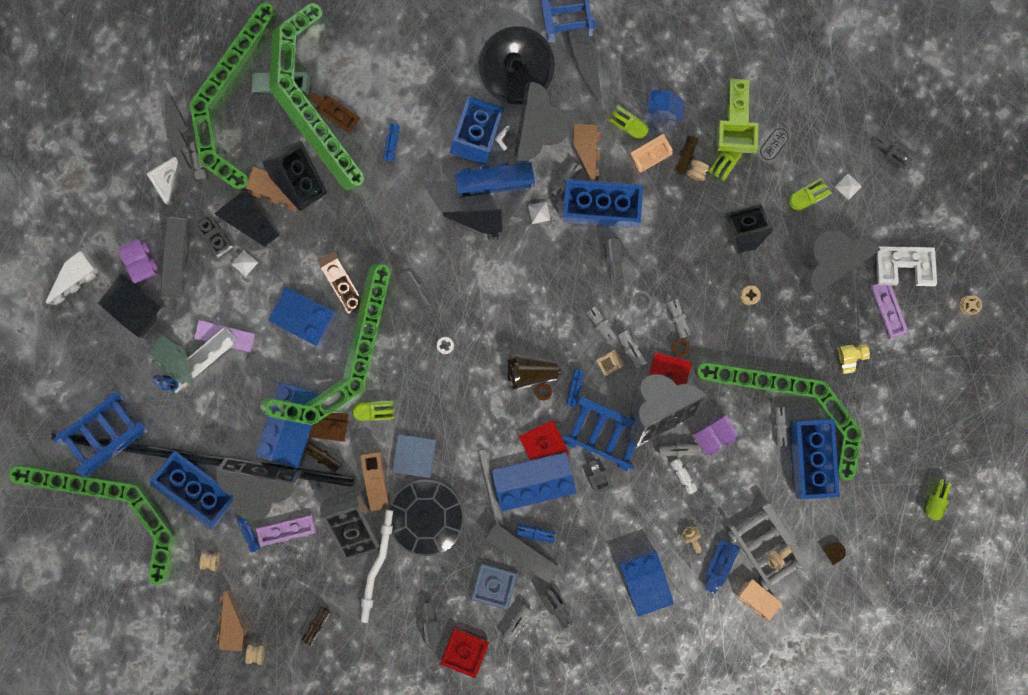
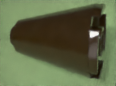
M519 353L509 354L512 359L507 361L508 381H512V386H509L511 391H518L558 379V376H561V366L558 365L557 361Z

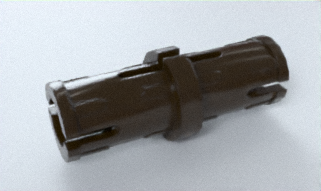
M687 135L684 147L678 154L679 159L674 169L675 173L679 175L686 174L690 160H693L695 147L699 141L696 137Z
M310 441L304 452L318 460L317 463L324 464L336 473L342 462L329 455L327 450L323 451Z
M320 606L313 620H310L309 627L301 638L302 642L309 646L312 645L319 631L323 630V625L331 613L330 610Z

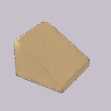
M616 349L596 359L604 376L625 366Z

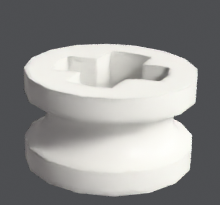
M442 337L437 342V349L442 354H449L454 349V342L449 337ZM443 340L451 343L448 351L440 348Z

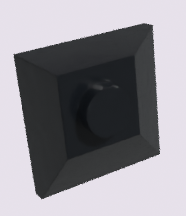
M762 204L725 214L731 241L737 255L756 250L773 231V226Z

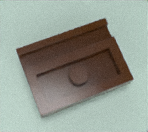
M330 413L312 425L309 437L345 442L349 414Z

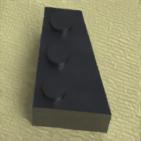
M245 190L214 213L267 249L283 238L258 204Z

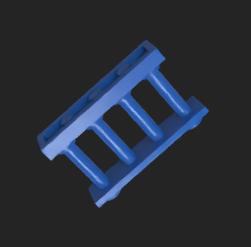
M540 0L548 43L555 42V34L562 31L588 28L589 37L593 36V29H596L595 17H591L589 0H583L582 3L555 7L550 5L549 0ZM585 10L586 20L562 24L553 23L552 17H555V14Z
M118 392L106 396L104 402L69 428L60 430L56 434L57 437L53 439L58 445L65 443L79 462V467L76 471L83 478L89 476L148 431L140 421L134 423L118 403L123 399ZM111 407L127 426V431L122 435H118L103 416V413ZM95 419L112 439L111 443L106 447L101 446L87 427ZM79 431H81L96 451L95 455L90 459L85 458L71 439Z
M580 396L577 403L581 405V411L570 436L563 435L564 444L573 448L578 445L618 463V468L628 471L629 468L633 470L635 466L629 464L636 447L631 440L622 460L611 455L623 428H626V425L632 427L635 420ZM591 410L598 412L597 416L599 418L586 445L576 439L588 412L590 413ZM610 417L616 420V427L605 452L595 449L594 446L605 421H608Z

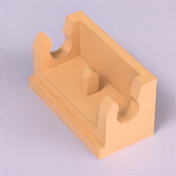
M662 134L631 152L629 157L640 174L671 156L673 150L665 135Z
M753 579L749 582L747 581L735 595L737 599L763 620H771L783 604Z

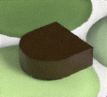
M831 542L822 548L832 565L843 560L846 555L845 547L839 542Z

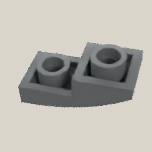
M210 213L194 224L217 258L233 248Z

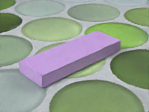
M878 283L870 285L889 339L909 333L892 285H878Z
M199 320L194 339L207 342L225 326ZM227 327L238 340L230 348L251 353L256 334Z
M313 514L256 528L260 547L317 533Z

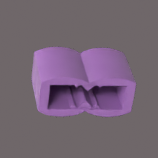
M137 239L118 248L119 254L134 284L158 275L156 271L159 269L154 259H150L148 254L150 248L146 241L142 242V240Z
M724 414L692 435L703 453L711 456L720 450L719 447L726 444L727 446L735 442V437L738 436V433L727 415Z

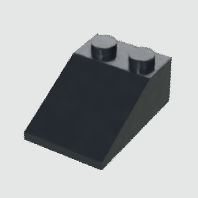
M303 142L287 145L262 161L270 179L299 211H302L327 194Z
M501 209L443 212L445 221L482 237H487L488 240H499V236H503Z
M122 273L98 302L103 309L138 338H145L167 309V307L137 284H134L133 281Z

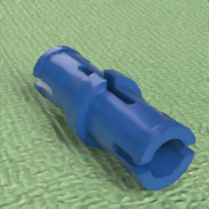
M155 375L152 380L153 385L162 390L175 391L179 387V383L168 375Z
M518 524L517 529L519 530L516 531V536L531 538L532 541L540 540L554 544L555 538L551 537H556V532L543 530L538 526L534 528Z

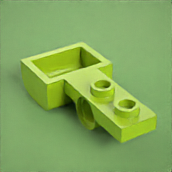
M730 79L727 108L728 121L720 120L717 129V151L756 154L758 150V123L749 122V80Z

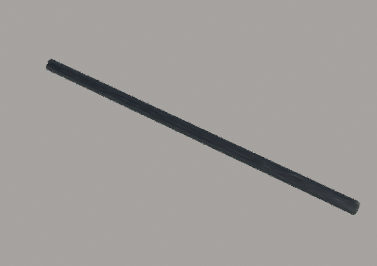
M59 430L52 431L51 440L57 437L56 434ZM76 433L71 437L75 444L91 446L83 434ZM94 436L102 447L109 445L112 440L110 438ZM136 442L131 443L122 450L124 452L169 458L176 451L189 462L220 466L226 456ZM232 458L300 470V479L349 487L353 486L354 483L353 476Z

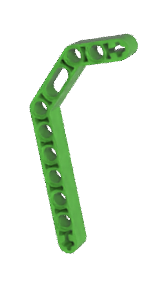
M262 3L257 7L190 103L200 163L239 191H247L246 185L249 177L219 156L212 109L276 21L277 13L269 3ZM266 11L270 12L271 14L268 16L264 15L263 13ZM255 25L260 26V30L257 33L252 32V28ZM243 41H249L247 48H241ZM233 56H237L238 61L235 64H230V59ZM221 72H227L226 78L220 80L219 74ZM215 87L216 92L213 95H208L209 88ZM204 103V109L197 111V105ZM204 121L208 122L211 138L210 143L206 146L202 143L200 124ZM213 155L214 161L211 164H206V158ZM228 166L230 169L229 173L222 175V168ZM234 176L241 180L243 179L245 183L243 185L239 184L233 179Z
M310 3L272 32L269 89L341 187L345 190H352L363 183L364 176L294 82L296 36L322 16L321 8L315 3ZM281 49L285 53L284 69L281 67L280 64Z
M373 264L368 269L343 379L304 405L266 398L260 406L264 414L273 418L313 425L363 391L391 271L388 266ZM376 286L378 291L377 294L373 296L372 290ZM372 305L373 312L369 315L368 308ZM368 324L369 330L367 333H364L363 328ZM361 343H364L365 348L360 352L359 346ZM359 361L360 368L356 371L355 364ZM355 380L356 386L354 389H351L350 384ZM340 391V398L322 409V402L335 392ZM274 405L276 407H279V411L275 409H269V406ZM292 406L293 413L290 416H288L287 410L289 407ZM310 410L312 415L306 420L305 414Z
M702 363L697 366L696 375L701 380L812 397L828 419H834L826 407V403L832 400L844 416L841 423L835 420V429L840 435L837 451L838 478L849 481L855 477L862 431L826 382L711 363ZM706 366L707 370L715 371L714 375L706 374L704 377L701 369H705ZM726 369L729 373L726 380L720 378V371ZM742 372L748 376L745 383L739 381V374ZM761 375L766 377V384L764 386L758 384V377ZM780 378L785 381V387L779 389L777 386V381ZM799 381L804 384V389L801 392H798L796 389V384ZM818 384L823 387V392L820 395H817L815 392V387ZM853 428L855 435L850 439L847 436V432ZM850 447L852 455L847 458L844 455V451ZM843 460L851 461V463H843ZM842 469L849 470V473H842Z
M27 465L15 466L10 470L9 478L16 484L126 501L154 539L148 575L149 581L154 585H160L169 579L176 533L142 485L94 476L83 478L76 473ZM20 471L21 474H29V475H28V476H25V477H21V475H18V472ZM38 472L41 473L43 476V480L41 482H39L36 479V475ZM57 475L62 479L60 486L55 482ZM75 479H79L81 482L79 489L74 486ZM94 482L100 485L98 492L93 489ZM113 485L119 488L117 495L112 492ZM132 488H135L138 491V496L136 498L132 497L130 494ZM143 504H147L158 519L157 526H153L143 513ZM163 532L169 534L170 539L168 542L162 539ZM160 551L166 554L165 561L159 559ZM159 571H160V575H163V577L160 578V579H159V576L156 575V573L159 572Z

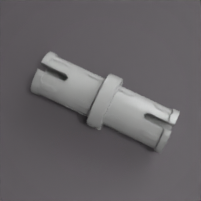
M574 161L571 162L564 175L560 176V181L551 192L555 196L560 190L557 195L559 199H562L565 194L566 179L574 180L582 169L580 165H577L573 171L577 164Z
M676 299L666 303L673 317L672 323H675L680 339L692 335L685 319L687 316L683 314L679 300Z
M595 306L592 310L596 316H594L591 310L586 312V314L595 324L596 331L599 330L607 344L612 341L608 334L613 340L617 336L607 324L609 323L608 320L603 318L597 306Z
M628 330L617 335L626 350L624 352L630 356L636 369L647 363L638 349L639 345L635 344Z
M779 407L774 408L776 417L774 428L777 429V446H783V441L785 446H789L788 428H790V424L787 423V407H781V412Z
M676 442V444L659 445V457L676 456L678 458L681 455H698V443L680 444V442ZM672 449H687V450L670 451V450H672Z
M523 605L515 619L512 618L510 621L511 625L502 638L512 644L520 630L525 628L524 624L533 611Z

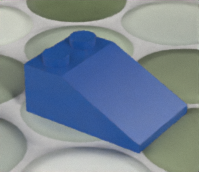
M468 96L452 141L450 154L486 165L504 107Z
M285 287L268 321L320 347L336 312Z
M655 549L619 562L638 617L674 604L664 570Z

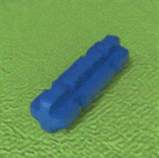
M390 123L388 127L390 133L387 134L385 149L387 150L384 151L383 159L394 161V151L397 148L399 137L397 133L400 131V125Z
M577 369L573 371L572 377L574 378L571 380L568 392L569 397L566 400V405L571 407L577 406V397H579L582 386L581 379L584 377V371Z
M242 517L238 518L236 522L239 527L241 526V533L246 543L249 544L250 552L258 551L261 547L259 542L255 540L257 538L251 525H248L249 521Z

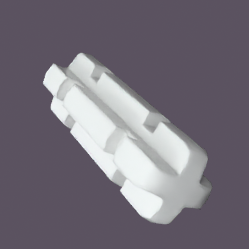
M677 458L671 462V466L676 470L681 483L685 485L687 493L692 494L697 491V487L691 482L692 479L685 467L682 466L681 460Z

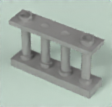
M764 502L760 505L762 509L760 511L761 514L737 529L730 524L728 526L730 529L728 534L733 542L737 541L758 572L762 579L759 581L762 587L774 593L773 583L796 568L806 572L811 567L768 502ZM764 520H769L773 525L771 530L746 546L740 536ZM780 536L783 543L775 551L779 553L789 545L793 549L791 555L794 559L791 560L790 564L767 578L761 569L768 564L767 556L756 562L751 552L773 537Z

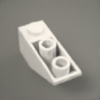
M79 251L64 263L46 300L47 304H60L65 300L64 296L68 293L76 292L81 288L80 285L83 282H89L96 277L95 274L99 270L86 252Z

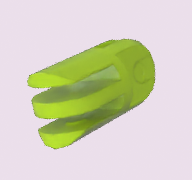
M618 104L615 108L628 115L630 119L627 120L615 111L611 114L626 123L625 127L610 117L607 120L637 139L644 138L649 131L648 125Z
M722 151L708 172L712 174L719 163L722 162L715 176L718 178L728 166L721 178L722 181H725L741 158L742 153Z
M820 178L793 193L789 204L794 210H803L832 193L830 190H826L828 187L826 183L821 184L824 180Z
M360 402L354 405L352 415L358 421L392 420L394 415L391 413L394 412V408L382 406H392L394 402Z
M945 479L939 481L934 495L929 497L925 511L930 519L940 520L946 512L949 501L946 499L951 488L950 481L947 482L942 497H939Z

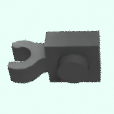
M595 458L589 460L588 463L593 474L588 477L595 494L597 495L613 488L607 470L600 471Z

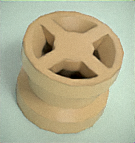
M692 160V167L687 171L686 175L704 182L705 173L709 170L710 166L703 162Z
M751 285L743 288L739 296L741 302L745 305H753L760 300L761 293L757 287Z
M966 296L959 302V310L965 315L977 314L982 309V302L977 296Z
M203 550L200 558V569L205 570L207 568L216 572L219 563V552L209 553Z
M248 645L246 664L254 662L257 665H262L265 652L264 646L254 647L253 645Z

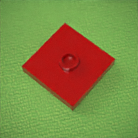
M655 352L649 376L655 374L666 376L677 386L687 384L692 362Z
M553 420L519 436L530 460L563 452L569 455Z
M454 627L440 665L476 679L490 641Z

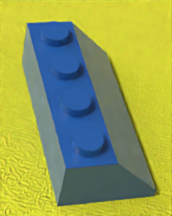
M516 161L515 165L499 163L494 168H490L489 165L479 166L478 170L473 171L470 168L460 169L459 173H455L459 198L535 187L532 162L527 163V161Z
M566 179L562 223L639 228L641 224L643 185Z
M279 382L274 399L304 405L319 394L291 384ZM271 406V409L279 411V407ZM292 406L289 407L287 410L288 416H290L293 413ZM310 410L305 414L306 420L312 415ZM268 416L255 456L271 462L299 468L312 425Z
M835 419L790 421L795 498L803 500L840 497Z
M176 451L171 454L150 480L152 488L210 531L216 527L233 503V495L223 491L214 479Z
M566 452L492 470L501 512L577 494Z

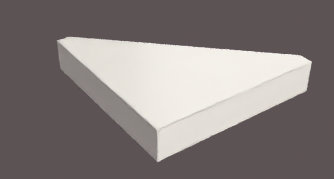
M176 156L147 173L165 204L169 203L178 167Z

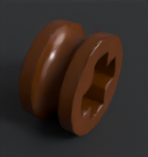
M678 339L672 345L673 353L678 356H684L690 350L689 343L684 339ZM679 342L686 345L683 353L676 350L678 348L677 343Z
M540 384L535 389V395L539 400H548L552 396V389L547 384ZM540 387L543 389L548 388L549 391L547 393L549 395L547 397L544 395L540 397L538 395Z

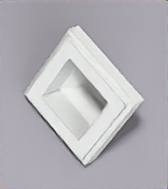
M510 126L504 128L495 137V140L504 151L517 139V135Z
M847 174L834 188L849 200L862 186Z
M547 202L528 205L532 224L550 221Z
M243 250L233 261L232 265L246 277L259 262Z

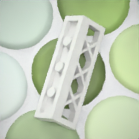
M226 326L188 358L193 379L238 342L237 338ZM185 382L184 385L179 383V387L175 390V392L177 393L178 391H180L188 383Z

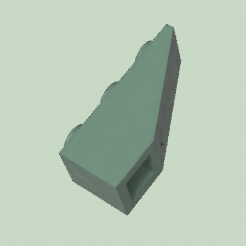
M270 72L253 73L252 93L272 94L269 89ZM294 72V82L305 96H309L310 76L308 73Z
M161 335L149 353L155 358L154 362L161 367H165L164 371L168 374L175 375L174 379L183 385L186 382L193 386L194 381L185 349L174 340Z

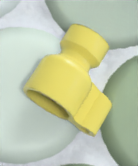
M867 344L859 345L857 348L853 345H846L838 349L842 374L855 372L858 359L866 360L870 358Z

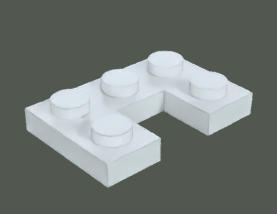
M879 247L881 250L876 253L878 285H898V268H915L916 286L937 285L935 248Z

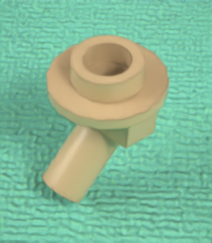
M687 527L681 535L682 540L685 543L691 542L695 554L702 552L698 541L701 538L699 529L697 527Z
M788 545L779 553L775 550L768 553V565L772 569L780 570L785 564L783 559L792 553L793 549Z

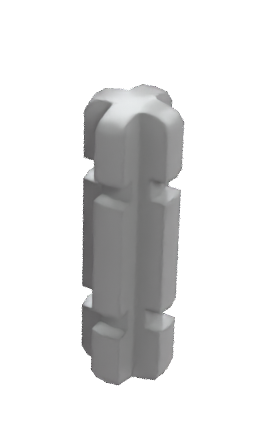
M196 142L189 143V149L192 152L191 159L193 169H195V178L198 180L206 178V173L203 170L204 166L199 161Z

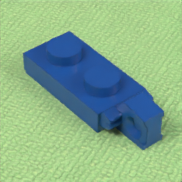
M724 539L720 541L706 572V579L709 581L705 590L716 594L719 587L723 586L741 547Z

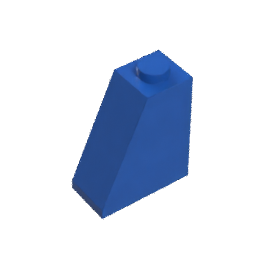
M651 89L646 100L645 117L683 121L685 101L670 91Z

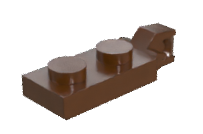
M313 92L309 98L317 104L315 109L321 115L348 134L353 131L361 119L330 96L324 95L321 98Z

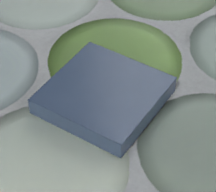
M398 434L392 472L431 478L436 440Z
M481 562L471 600L508 610L518 572Z

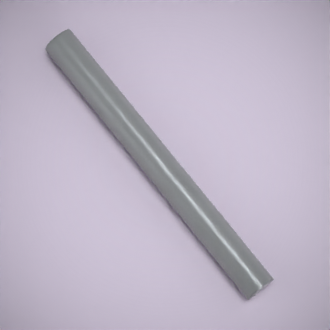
M486 449L478 452L495 521L497 524L502 525L504 521Z

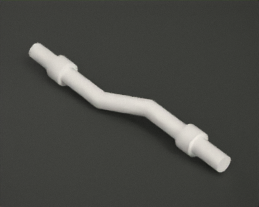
M392 510L385 511L384 524L381 525L380 531L382 536L379 555L367 576L365 595L361 602V607L363 608L360 622L368 623L370 608L373 606L372 593L375 577L386 558L389 535L392 534L393 528L391 526Z

